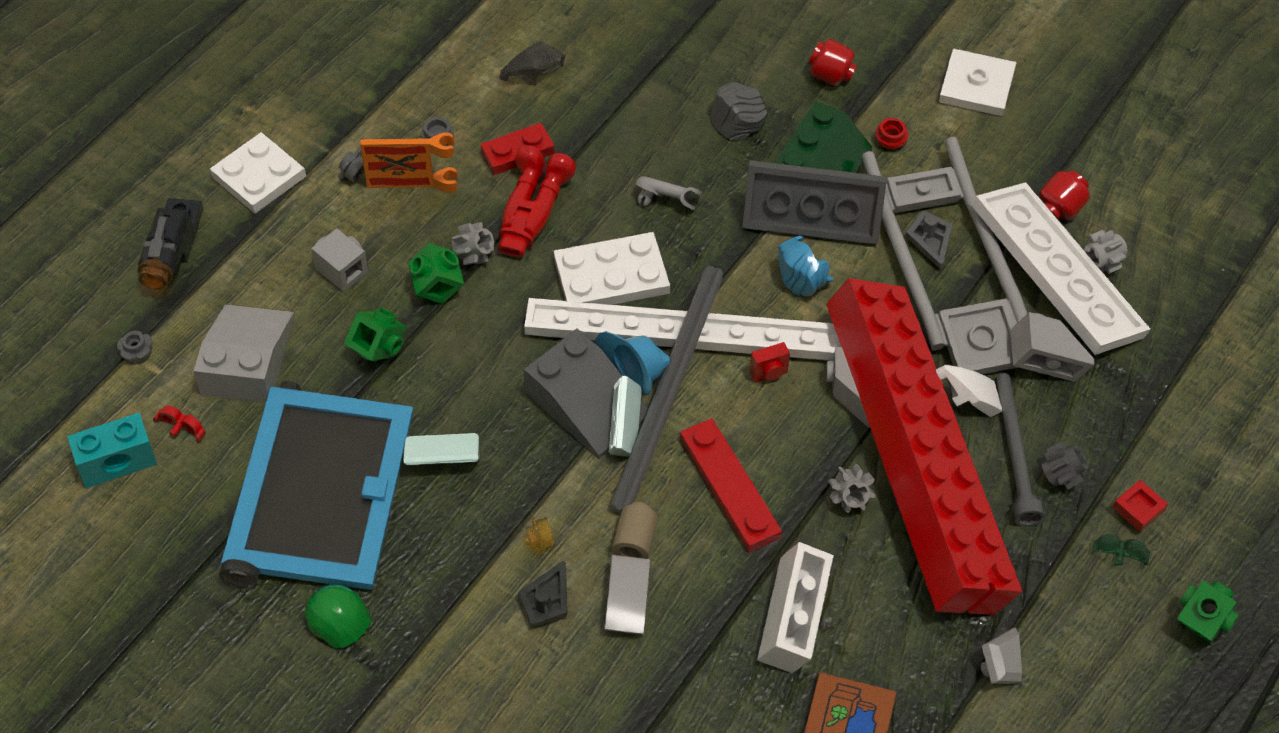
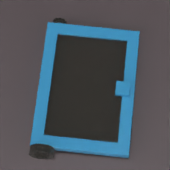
M292 381L281 382L279 388L270 387L221 561L222 566L219 573L221 581L231 587L250 589L256 586L259 574L373 590L404 456L405 439L408 437L413 417V407L301 391V387Z

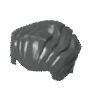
M733 82L725 84L717 90L710 119L716 130L725 138L732 141H744L751 132L762 129L768 113L763 98L757 89Z

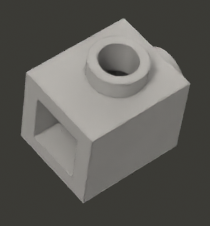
M335 229L328 236L320 238L315 246L311 248L315 269L343 292L369 272L366 253L360 243L352 236L347 237L338 229Z

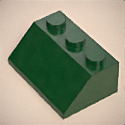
M815 101L775 163L858 173L863 166L861 156L865 152L872 151V145L845 112Z

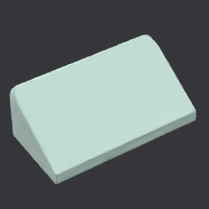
M627 376L619 378L614 385L609 453L610 455L630 457L638 437L642 390L639 384Z
M476 433L409 436L405 439L404 463L406 465L478 462L480 460L479 436Z

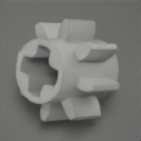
M481 222L459 225L458 231L460 234L452 237V249L456 252L457 257L463 259L464 265L488 262L486 254L494 251L492 233L483 228Z
M1101 230L1090 235L1091 243L1085 245L1084 251L1102 272L1106 271L1108 274L1121 269L1122 264L1120 261L1126 259L1128 252L1124 239L1120 235L1114 234L1112 230L1106 233Z
M855 464L853 469L844 470L841 466L838 467L839 473L835 479L828 480L831 487L836 490L830 494V498L834 504L842 501V507L847 513L850 512L852 507H860L862 510H865V504L869 498L876 497L873 490L868 487L875 481L870 473L862 475V469L858 464ZM854 485L855 489L850 492L849 487Z

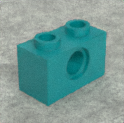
M140 412L67 436L75 464L85 488L157 465Z

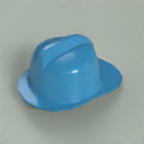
M604 331L600 332L595 338V344L602 349L621 375L629 377L640 385L641 394L643 395L650 394L652 383L662 375L664 368L670 364V357L647 336L641 335L623 339L613 333Z

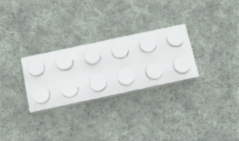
M1026 182L975 197L971 204L974 210L1094 355L1146 337L1150 331L1148 325Z

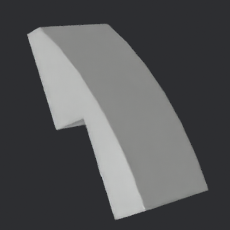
M612 555L605 631L643 634L650 559Z

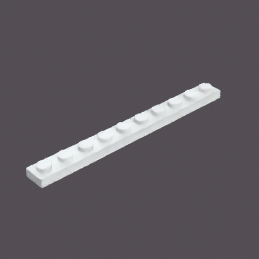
M529 298L524 328L525 335L565 338L577 328L590 340H595L597 335L604 331L613 333L623 339L644 335L649 337L656 346L674 347L688 311ZM709 313L695 349L751 354L753 351L785 342L790 352V357L833 361L835 347H841L833 323Z

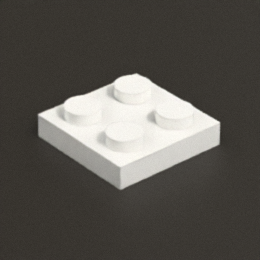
M262 132L210 168L212 178L254 214L306 177L305 168Z

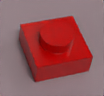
M785 342L751 352L750 374L755 383L764 380H775L788 373L790 352Z
M1139 480L1115 500L1113 509L1139 532H1142L1166 511L1168 503L1143 481Z

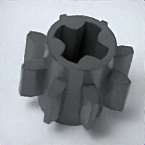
M1060 441L1047 449L1048 453L1045 454L1047 460L1042 462V469L1052 485L1065 484L1069 490L1084 482L1082 477L1085 476V473L1083 471L1087 470L1089 466L1084 453L1077 445L1066 447L1063 441Z

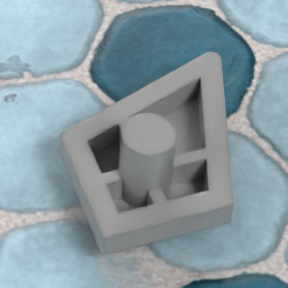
M1012 628L982 645L985 662L981 663V671L984 676L990 677L991 684H1016L1021 682L1020 638L1018 630Z

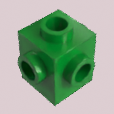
M428 243L408 262L416 296L443 304L465 285L456 252L448 248Z
M384 308L357 312L344 344L369 361L377 362L380 359L393 358L403 345L404 340L402 337L407 326L397 321V316L393 312Z
M1203 580L1198 588L1192 584L1179 603L1184 606V609L1177 618L1178 623L1212 644L1220 631L1228 634L1239 617V614L1234 611L1237 607V602L1232 599L1235 593L1216 580L1211 585ZM1208 604H1212L1217 608L1212 614H1206L1202 609Z

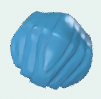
M799 235L778 246L779 267L785 287L797 296L807 297L813 295L820 287L832 282L834 279L832 276H828L829 264L827 261L816 260L809 245L801 241L804 237Z

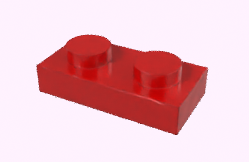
M542 123L480 144L481 153L494 176L517 168L515 155L521 146L529 145L537 148L542 152L544 158L555 153L554 144Z

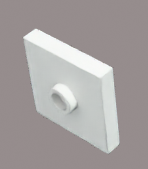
M953 49L939 103L1003 117L1016 62Z

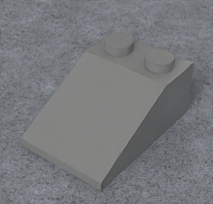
M225 305L202 341L193 372L200 395L266 403L270 387L276 386L294 320V312Z

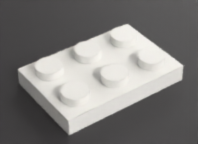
M654 232L553 251L554 262L565 301L614 305L670 294L669 280Z

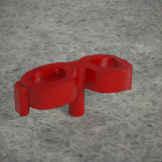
M164 406L153 418L154 422H159L160 420L174 425L169 432L172 437H175L182 427L194 435L198 442L206 434L203 426L191 414L184 415L173 406Z

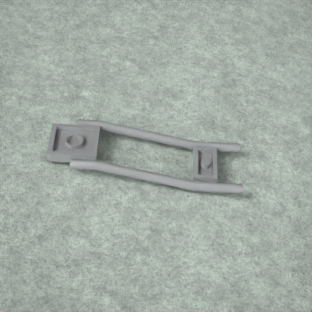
M950 137L944 141L952 167L887 178L882 222L922 318L931 349L939 350L947 346L953 366L969 369L980 374L1019 368L1013 366L1011 329L1027 314V310L993 231L971 206L977 195L956 137ZM874 152L863 153L861 158L866 174L881 176ZM960 199H964L1007 298L941 310L938 314H935L894 213L959 202Z

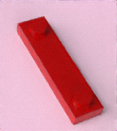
M713 418L680 431V441L748 553L781 539V528Z

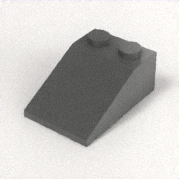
M576 328L524 369L525 393L598 459L609 452L614 385L622 375L602 349ZM642 400L640 404L639 427L643 424L648 412V408Z

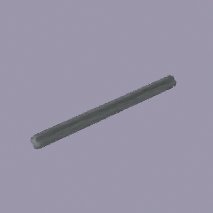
M708 266L703 272L670 354V364L664 369L611 501V510L615 513L621 514L622 508L634 503L722 282L723 271L719 268Z

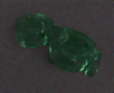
M1111 534L1103 535L1094 540L1091 554H1096V552L1117 553L1115 564L1119 566L1123 565L1124 555L1141 561L1146 566H1148L1150 552L1143 542L1135 539L1122 541L1118 536Z

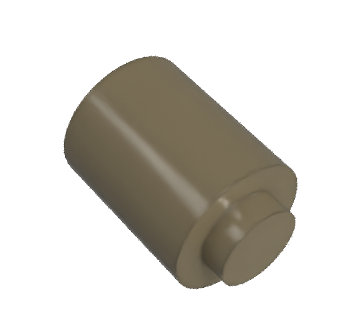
M634 502L622 508L612 546L614 555L642 559L649 558L658 521V515L652 510L651 506L642 502Z

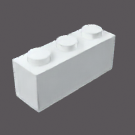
M798 542L780 558L758 661L789 673H794L811 660L834 555Z

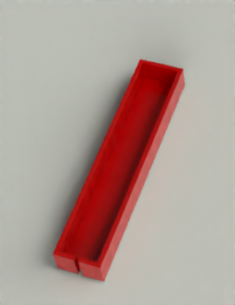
M849 278L826 305L936 612L964 613L968 610L970 614L996 615L1023 591L943 383L937 375L935 363L906 288Z

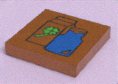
M820 672L804 733H887L897 691Z

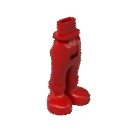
M529 145L521 146L515 155V163L522 175L518 178L516 188L506 203L499 232L501 241L498 245V250L503 254L519 258L524 256L526 248L533 246L534 239L545 226L553 209L555 199L558 198L560 186L569 182L576 171L575 161L562 153L552 154L546 166L542 152ZM546 168L545 179L542 181L540 185L539 192L535 200L531 201L532 195L534 194L537 188L538 181L543 176V173Z

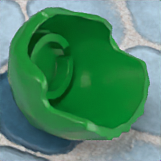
M332 584L318 589L308 599L305 606L304 617L309 630L315 636L324 639L333 648H344L357 642L372 622L370 612L362 598L356 592L343 585Z

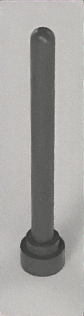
M1000 373L996 377V383L1018 495L1012 507L1014 520L1017 525L1022 527L1035 526L1045 519L1043 505L1037 499V496L1032 493L1011 379L1008 374Z

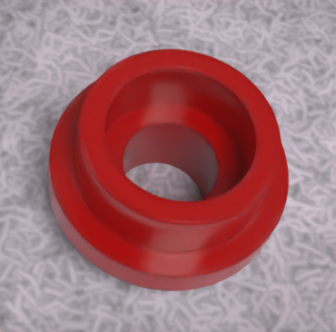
M887 118L877 126L875 139L885 148L898 149L906 144L908 130L900 119Z

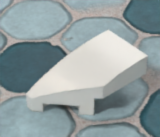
M944 365L936 369L938 377L950 384L953 395L952 399L956 406L970 401L973 406L989 417L1002 412L995 381L978 372L961 367Z

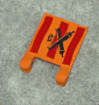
M444 132L429 139H361L360 146L367 188L435 187L447 193L455 192L457 190V182L455 181L458 178L457 170L453 167H447L433 173L431 153L441 158H451L454 150L450 145L454 144V136L451 133Z

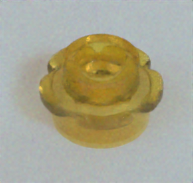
M535 517L531 519L533 525L526 527L532 548L540 547L541 552L546 553L545 549L555 546L547 517L535 520Z

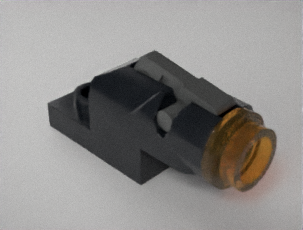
M168 198L165 208H157L138 262L137 272L142 285L154 290L164 289L172 281L173 274L177 271L180 262H188L203 213L201 201Z

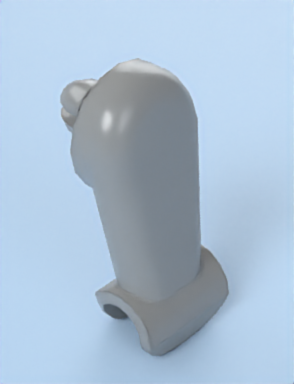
M646 176L639 177L635 185L642 188L638 196V204L641 205L644 200L643 207L647 206L651 202L653 195L656 194L661 197L666 195L680 199L683 205L695 210L696 207L689 203L688 196L692 192L700 196L702 195L699 189L685 188Z

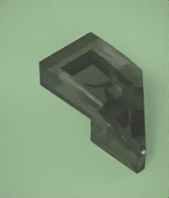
M541 40L513 58L501 70L499 79L509 82V79L519 77L529 85H536L539 75H545L562 67L566 55Z

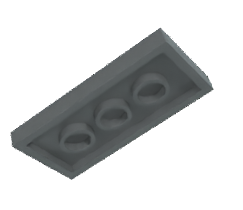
M750 160L742 228L878 244L887 177Z

